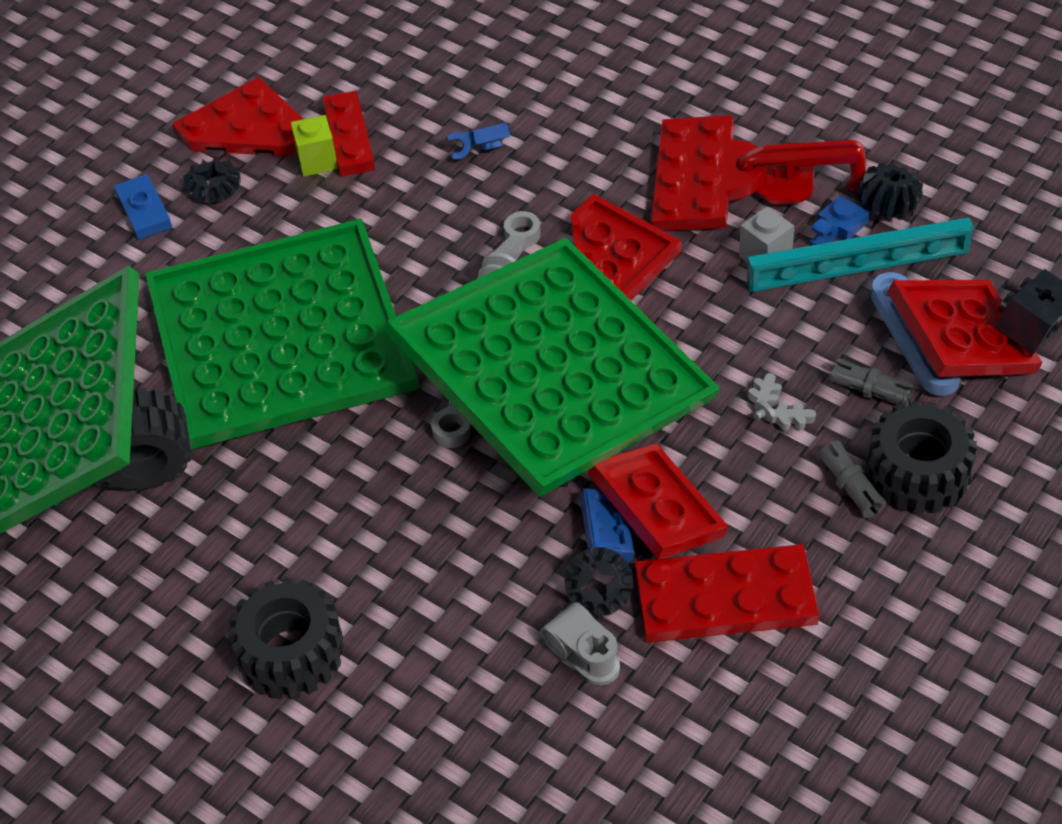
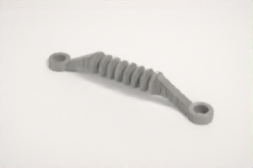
M527 211L512 213L504 221V236L506 240L497 250L488 253L484 257L478 278L515 262L525 248L538 242L541 236L540 221L536 215ZM519 227L530 228V230L526 232L515 231V229ZM450 401L447 408L441 409L432 418V435L435 442L440 446L456 448L464 445L470 439L472 434L471 423ZM450 423H456L461 426L460 429L454 432L442 430L445 425Z

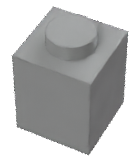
M765 207L740 226L739 257L748 263V257L793 249L795 226L769 207Z

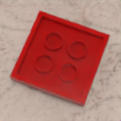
M893 280L887 291L938 377L1036 374L1043 363L1037 353L1033 355L994 328L1002 313L997 311L1002 299L990 280Z

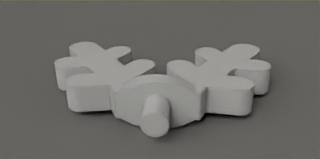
M766 374L764 380L760 378L754 380L753 388L749 389L748 399L755 403L754 408L757 412L753 416L756 420L763 418L767 422L777 423L784 431L790 429L791 423L797 429L803 430L806 423H813L815 421L816 412L812 409H803V404L796 403L793 409H787L788 404L786 402H780L778 405L782 386L775 383L776 376L774 374Z

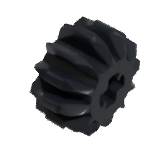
M879 163L877 167H868L863 180L860 181L858 199L862 202V208L872 210L874 216L882 215L886 220L889 217L902 220L904 216H913L918 208L923 195V183L919 180L918 174L908 172V167L900 168L895 163L892 166Z

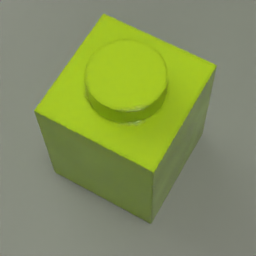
M326 115L291 122L303 177L337 170L334 144Z

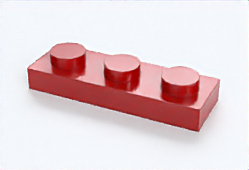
M357 90L324 96V107L333 139L340 176L344 177L375 171L374 159Z

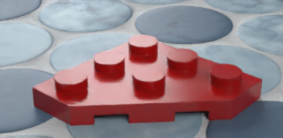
M257 77L172 123L174 133L192 152H206L208 147L225 148L226 153L254 155L255 150H273L275 156H290L297 152L291 122L304 119L260 77Z
M594 193L571 214L574 246L631 301L682 251L681 240Z

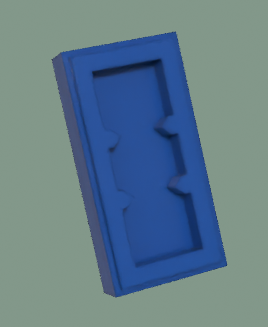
M148 174L114 185L116 195L138 240L173 228L171 220Z
M583 489L580 502L588 549L596 547L611 549L631 563L634 548L628 522L601 490Z

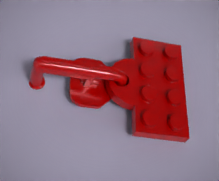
M733 115L662 119L652 213V225L662 231L727 228L729 201L745 198L752 193H756L771 204L803 202L813 194L814 168L816 165L849 164L850 178L846 181V188L854 194H859L860 181L863 180V176L867 172L864 146L856 140L775 144L757 147L747 141L733 140Z

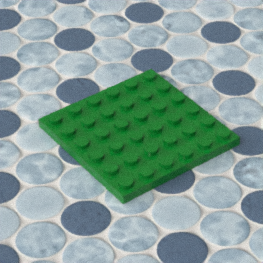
M362 218L145 273L176 402L182 404L184 413H186L191 450L420 389L412 360L385 333L387 321L396 317Z
M567 238L387 321L385 333L539 497L716 399L720 387Z
M129 265L0 341V534L130 464L140 274Z

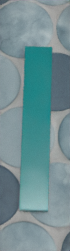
M968 217L748 257L747 285L750 292L966 254L969 253L973 225Z

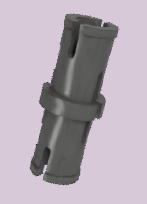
M841 358L837 359L830 378V382L863 392V396L872 399L874 396L896 405L902 404L904 407H907L911 401L915 384L882 374L881 369L876 367L868 369Z
M840 441L830 442L835 450L833 453L827 445L824 446L819 453V458L836 477V486L842 493H848L864 518L874 516L870 509L871 505L877 513H880L884 509L886 501L867 479L868 472L862 465H856Z

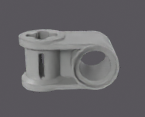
M572 603L540 629L541 636L549 649L556 656L565 660L589 683L599 686L607 685L618 677L620 662L616 656L618 650L616 638L579 603Z

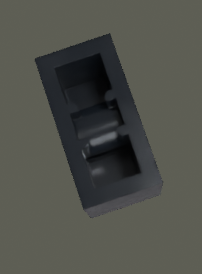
M1046 269L1040 272L1034 279L1029 276L1026 277L1016 292L1010 291L999 305L997 311L1002 313L994 328L1034 355L1062 328V280Z

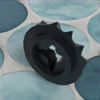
M215 157L211 162H206L202 159L201 165H191L189 173L183 175L184 188L187 195L191 199L202 203L223 201L232 196L241 184L238 167H234L230 160L221 162L218 157ZM216 175L217 177H214L212 181H210L209 185H207L206 180H209L211 176Z
M601 547L587 549L579 553L570 562L566 570V593L572 603H579L592 616L611 615L626 605L632 593V570L627 561L611 549ZM595 563L596 569H599L602 575L609 574L612 576L617 574V578L611 579L612 582L606 584V600H603L602 595L596 589L589 590L586 588L581 590V586L587 585V582L592 580L591 572L593 570L591 564Z

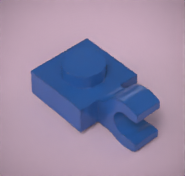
M506 122L465 133H450L446 136L447 141L458 139L462 143L461 151L450 154L451 159L464 158L469 153L470 148L477 144H481L482 150L503 146L501 139L510 137V132Z
M840 195L818 214L817 221L811 227V230L817 233V235L810 240L809 244L828 243L837 237L842 240L852 238L869 223L870 212Z

